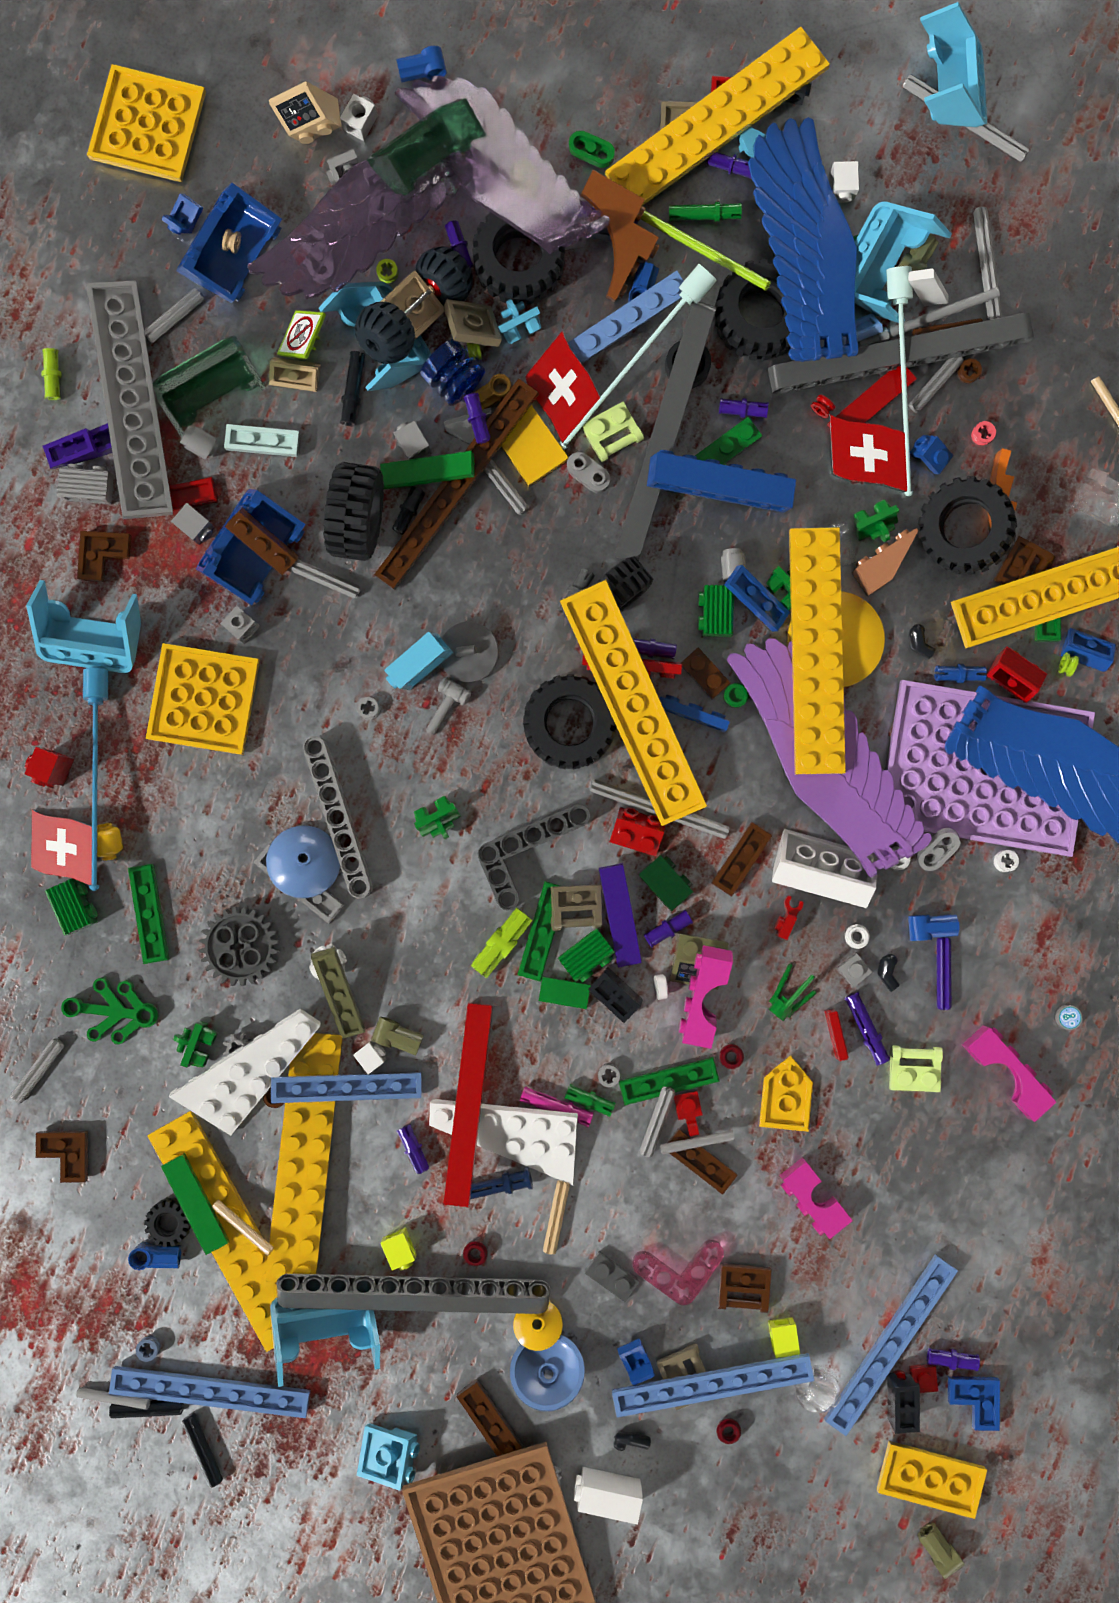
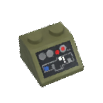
M678 933L669 981L689 985L691 975L696 976L697 969L694 968L695 957L697 953L701 954L703 945L728 950L729 943Z

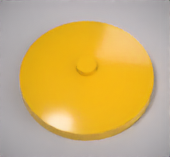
M841 591L843 687H848L866 678L876 668L884 651L885 633L879 615L867 601L855 594ZM791 621L787 630V646L792 641Z

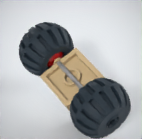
M444 246L433 247L424 252L417 261L415 270L380 302L370 304L361 311L355 324V336L360 347L364 349L368 356L381 364L397 363L403 360L412 350L415 339L445 312L444 304L447 299L462 302L466 300L472 289L473 275L470 266L467 265L464 257L460 256L461 254L452 248Z

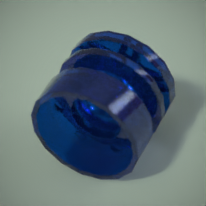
M453 339L446 341L438 347L424 363L420 372L421 377L432 388L439 386L437 393L440 397H445L444 400L449 406H454L461 402L464 396L470 394L476 388L485 374L484 367L481 364H477L474 357L466 359L467 350L459 341H454Z

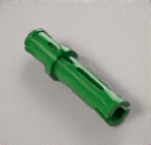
M715 202L714 204L669 205V221L714 220V222H720L721 219H741L742 203L720 204V202Z

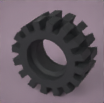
M166 1198L164 1201H159L150 1209L146 1215L147 1219L144 1221V1225H147L145 1233H150L151 1235L148 1237L149 1240L155 1239V1244L159 1246L162 1243L163 1247L174 1246L178 1242L180 1243L192 1228L177 1198L173 1200ZM170 1213L177 1218L178 1225L174 1231H166L161 1227L160 1218L163 1214Z

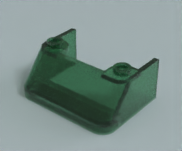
M462 98L436 108L372 154L367 161L378 176L396 194L402 193L405 196L416 188L414 183L418 177L451 153L459 151L462 154L472 147L471 142L473 140L485 137L486 133L467 99Z
M236 336L223 339L159 376L152 383L160 406L181 437L185 435L182 426L188 427V425L190 426L196 421L197 410L237 387L239 390L251 391L258 385L261 390L266 388Z

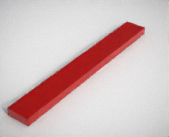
M468 1003L443 1205L470 1206L493 1006Z

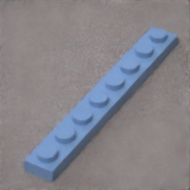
M936 1254L934 1255L824 1417L829 1425L847 1436L958 1272L956 1268Z
M808 1353L616 1388L612 1389V1396L618 1418L813 1382L814 1376L810 1356Z
M114 1366L112 1369L109 1394L299 1418L307 1417L310 1390L278 1387Z

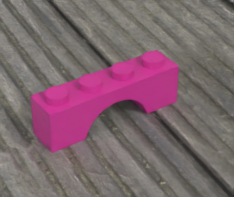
M703 945L701 954H696L694 968L697 969L696 976L691 975L689 990H692L691 997H686L684 1003V1012H687L685 1019L681 1018L678 1032L682 1033V1043L712 1048L717 1028L716 1015L705 1007L703 999L711 989L728 984L733 964L732 951Z
M983 1025L962 1046L977 1063L983 1066L1001 1063L1010 1069L1015 1079V1090L1011 1101L1028 1119L1036 1122L1056 1103L1051 1096L1054 1094L1053 1091L1044 1082L1040 1084L1035 1079L1036 1072L1028 1064L1023 1065L1018 1060L1020 1057L1019 1053L1012 1046L1009 1045L1007 1047L1001 1041L1004 1037L996 1028H989Z

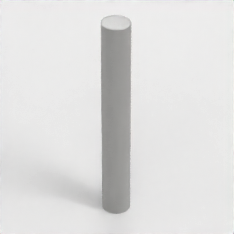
M733 1130L661 1144L660 1150L661 1154H667L732 1141L735 1138Z
M82 1387L78 1388L76 1394L77 1398L148 1410L150 1406V1399L109 1394V1392Z

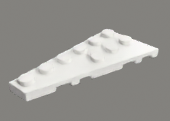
M302 1009L297 1010L277 1023L274 1028L265 1034L255 1037L248 1045L241 1046L210 1066V1069L203 1074L193 1077L186 1085L170 1092L169 1097L231 1136L271 1087V1077H279L318 1030L320 1021Z
M432 1099L430 1102L429 1126L452 1135L456 1101ZM481 1104L477 1146L573 1185L578 1113Z

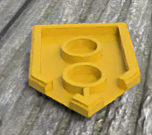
M791 1055L764 1076L759 1127L809 1132L813 1082Z

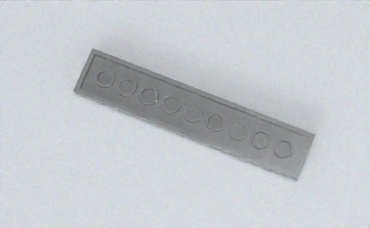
M136 281L86 283L123 519L173 515Z

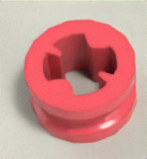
M988 421L977 424L971 434L974 443L980 446L989 444L996 435L995 426ZM983 428L986 429V434L989 435L984 439L981 438L982 434L978 432V430L981 431Z

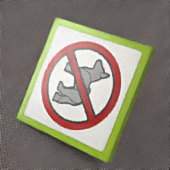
M295 310L277 354L279 356L308 359L311 350H316L313 345L315 340H320L318 333L326 314Z

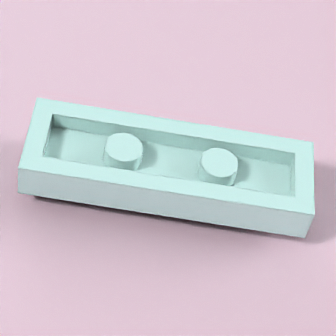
M226 425L224 448L227 451L298 457L299 431Z

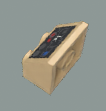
M307 81L269 99L270 106L287 134L302 144H310L314 139L323 135H329L332 131L342 127L338 99Z

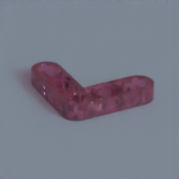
M716 1240L704 1242L681 1275L647 1251L637 1252L632 1259L634 1271L669 1298L680 1305H688L695 1299L724 1257V1251L721 1244ZM714 1247H717L716 1251L718 1255L716 1257L712 1255L708 1259V1263L711 1265L710 1267H708L705 1264V1262L699 1260L701 1257L704 1261L706 1260V1258L709 1255L707 1252L708 1248L713 1249ZM645 1258H648V1265L654 1269L652 1277L649 1276L651 1274L650 1269L645 1266L639 1268V1259L645 1260ZM701 1266L705 1269V1274L702 1278L696 1279L692 1277L691 1271L694 1267ZM660 1272L670 1274L671 1278L667 1284H660L657 1281V1275ZM676 1279L679 1280L676 1282V1285L680 1289L688 1288V1297L685 1295L681 1298L679 1297V1291L673 1287Z

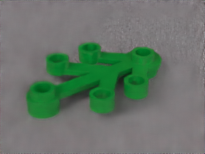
M106 978L96 979L93 982V989L102 995L109 1006L83 1003L77 997L67 998L61 1005V1011L66 1017H75L81 1013L109 1016L99 1025L88 1029L87 1038L92 1042L102 1039L104 1033L122 1018L133 1019L124 1028L115 1030L111 1034V1040L114 1044H122L127 1041L128 1036L137 1028L151 1027L157 1022L159 1017L157 1008L153 1004L143 1003L133 991L134 985L129 980L120 982L117 986V991L128 999L134 1009L125 1008L109 988L110 982ZM99 981H103L105 984L103 990L98 987ZM124 983L129 986L128 992L122 990ZM72 1002H75L78 1006L76 1011L71 1009ZM144 1011L150 1013L148 1020L143 1017ZM94 1029L97 1030L99 1033V1036L97 1038H94L92 1036V1031ZM118 1032L123 1035L122 1041L116 1039Z

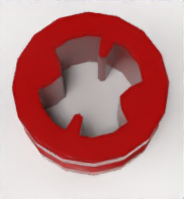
M818 395L816 398L817 402H813L811 408L816 414L827 419L830 416L829 412L834 411L835 405L827 397Z

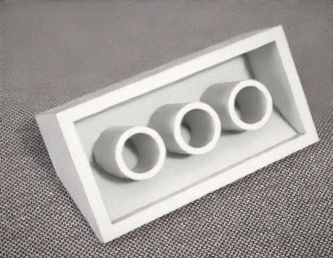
M784 829L774 863L772 882L867 908L876 890L877 875L872 878L868 876L849 846ZM874 853L867 857L871 863L878 860Z

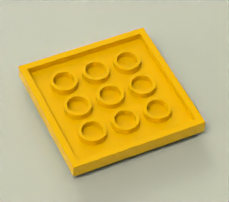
M111 64L87 152L88 158L182 182L206 95L205 88Z
M162 643L146 739L244 755L260 660Z

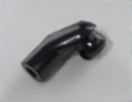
M915 624L908 634L910 647L924 657L931 659L936 649L925 643L924 626Z
M887 954L881 958L877 971L879 978L890 992L900 986L893 976L895 965L898 962L893 954Z
M618 1432L614 1436L615 1440L613 1442V1447L619 1451L625 1450L626 1445L647 1450L651 1445V1438L638 1433Z

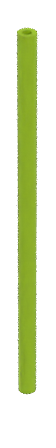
M644 211L640 220L765 291L769 288L771 281L651 213Z

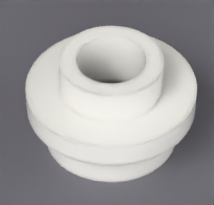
M853 924L847 928L845 941L850 947L860 949L869 942L870 934L865 926ZM855 932H859L861 935L858 941L853 939Z

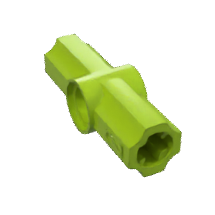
M516 908L501 928L498 927L486 942V947L474 959L471 966L481 975L488 978L503 958L505 959L518 943L517 940L533 920Z

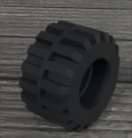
M632 556L618 563L596 583L607 580L619 610L622 612L649 589L654 579L638 559Z

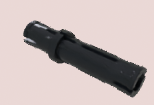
M359 351L350 352L345 394L341 397L343 407L340 423L342 425L345 424V426H355L357 406L361 403L359 393L366 355L361 353V356H359Z

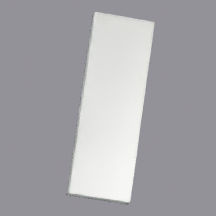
M933 268L909 272L908 281L924 306L948 303V293Z

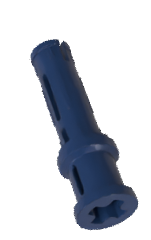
M525 1167L523 1171L515 1173L504 1172L502 1177L473 1183L470 1200L501 1192L513 1194L515 1190L533 1189L529 1167ZM490 1186L492 1187V1188L483 1189V1190H479V1191L473 1192V1190L482 1189V1188H486V1187H490Z

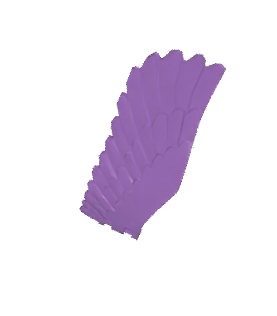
M767 639L765 641L766 650H762L754 644H746L744 649L746 657L737 653L728 656L726 660L751 696L768 729L775 750L795 794L844 840L870 878L877 875V871L883 868L886 870L898 864L900 859L904 857L909 858L929 845L932 840L931 834H923V824L920 821H915L911 806H905L902 791L900 789L894 790L891 773L889 770L882 771L878 754L870 751L867 737L863 732L858 733L857 718L851 710L845 709V699L846 773L795 775L792 641L786 647L776 639ZM896 842L899 849L893 851L889 845ZM872 853L878 859L873 863L867 858Z

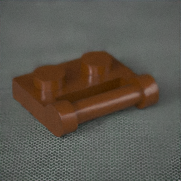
M1018 536L993 580L1006 584L1024 578L1035 556L1040 559V562L1032 575L1046 571L1048 565L1052 564L1056 557L1049 551Z
M721 1263L718 1309L726 1310V1307L756 1309L760 1310L761 1313H768L771 1268ZM728 1292L761 1294L760 1299L727 1297Z

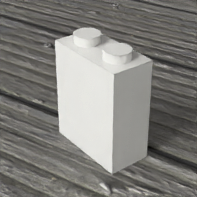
M582 1466L581 1475H576L574 1483V1501L578 1502V1512L638 1525L643 1501L641 1480Z

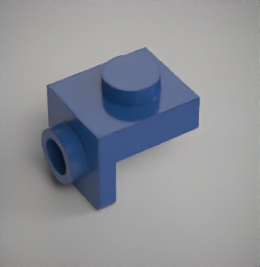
M179 194L170 215H163L161 220L168 224L167 228L175 234H191L203 211V207L186 194Z
M922 435L916 440L914 447L910 451V455L920 458L933 474H940L954 456L938 436Z
M640 1338L617 1348L633 1386L655 1376L650 1358Z

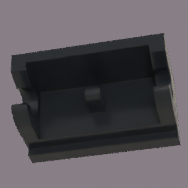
M608 966L588 988L623 1023L639 1009L643 1002V999Z
M889 1373L887 1375L888 1420L894 1433L920 1432V1385L915 1383L913 1377L908 1373H905V1380L898 1379L895 1373Z

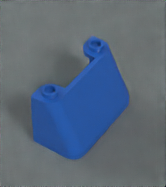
M230 183L217 199L176 271L230 303L234 302V300L238 302L245 292L242 286L246 275L265 243L270 238L275 240L282 228L278 225L282 218L234 183ZM226 229H231L233 233L236 231L241 233L240 247L236 254L232 253L230 249L228 251H223L222 241Z
M249 489L242 496L200 559L196 570L243 601L253 605L254 602L258 603L264 595L265 591L262 590V582L272 569V566L231 533L225 525L242 507L287 545L293 541L297 543L302 538L305 532L303 528L306 524L258 490Z

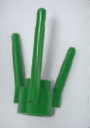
M788 964L774 995L769 1000L772 1004L769 1010L782 1021L787 1017L790 1018L796 1010L816 995V991L813 990L795 1005L793 1004L814 980L815 976L811 975L789 1000L783 995L779 999V995L792 969V964Z

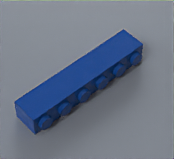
M660 450L650 457L647 486L784 513L793 508L796 479L788 478V475L784 473H774L772 475L765 473L764 469L753 468L747 470L743 469V466L739 464H729L727 466L720 464V461L714 459L702 461L697 460V457L694 455L677 456L670 450Z

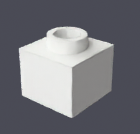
M373 1041L367 1043L353 1055L367 1074H370L386 1061L384 1048Z

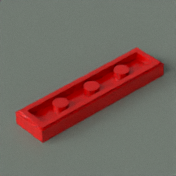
M901 366L897 367L896 370L888 371L835 417L851 422L867 423L902 393ZM906 368L908 388L917 378Z

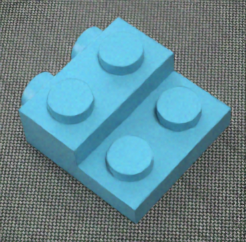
M371 1423L365 1425L356 1476L399 1491L402 1490L403 1485L412 1483L416 1475V1469L412 1465L413 1459L418 1456L420 1451V1444L417 1443L418 1435L399 1428L389 1430Z

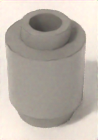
M188 425L180 440L185 449L203 459H206L207 456L212 458L218 448V445L215 443L216 438L196 426L193 428Z
M741 548L723 550V556L721 557L723 581L726 582L736 566L743 565L746 568L745 554H742Z

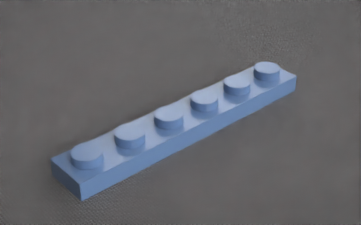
M675 271L569 341L570 349L581 364L681 300L682 298L679 294L682 291L679 289V286L684 281L679 272Z
M421 1072L271 1077V1103L421 1098Z

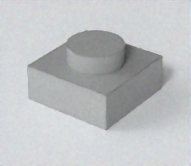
M854 953L837 967V970L853 988L872 973L857 953Z

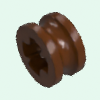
M967 359L958 368V378L964 383H973L981 375L982 366L976 359ZM969 366L973 368L972 372L975 371L971 376H968L966 374L967 371H964Z

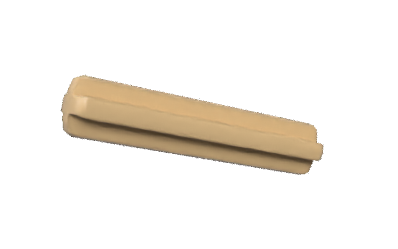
M558 1180L556 1184L543 1247L545 1253L553 1255L557 1251L570 1188L569 1183Z

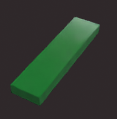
M466 451L380 464V470L383 474V490L474 477V453Z
M154 864L128 868L143 964L170 960Z
M544 881L517 974L541 982L555 934L551 927V887L561 886Z
M709 1057L619 1080L624 1105H629L659 1097L664 1086L674 1089L676 1093L720 1082L714 1057Z
M185 1153L163 1164L161 1168L205 1255L228 1244L230 1241Z

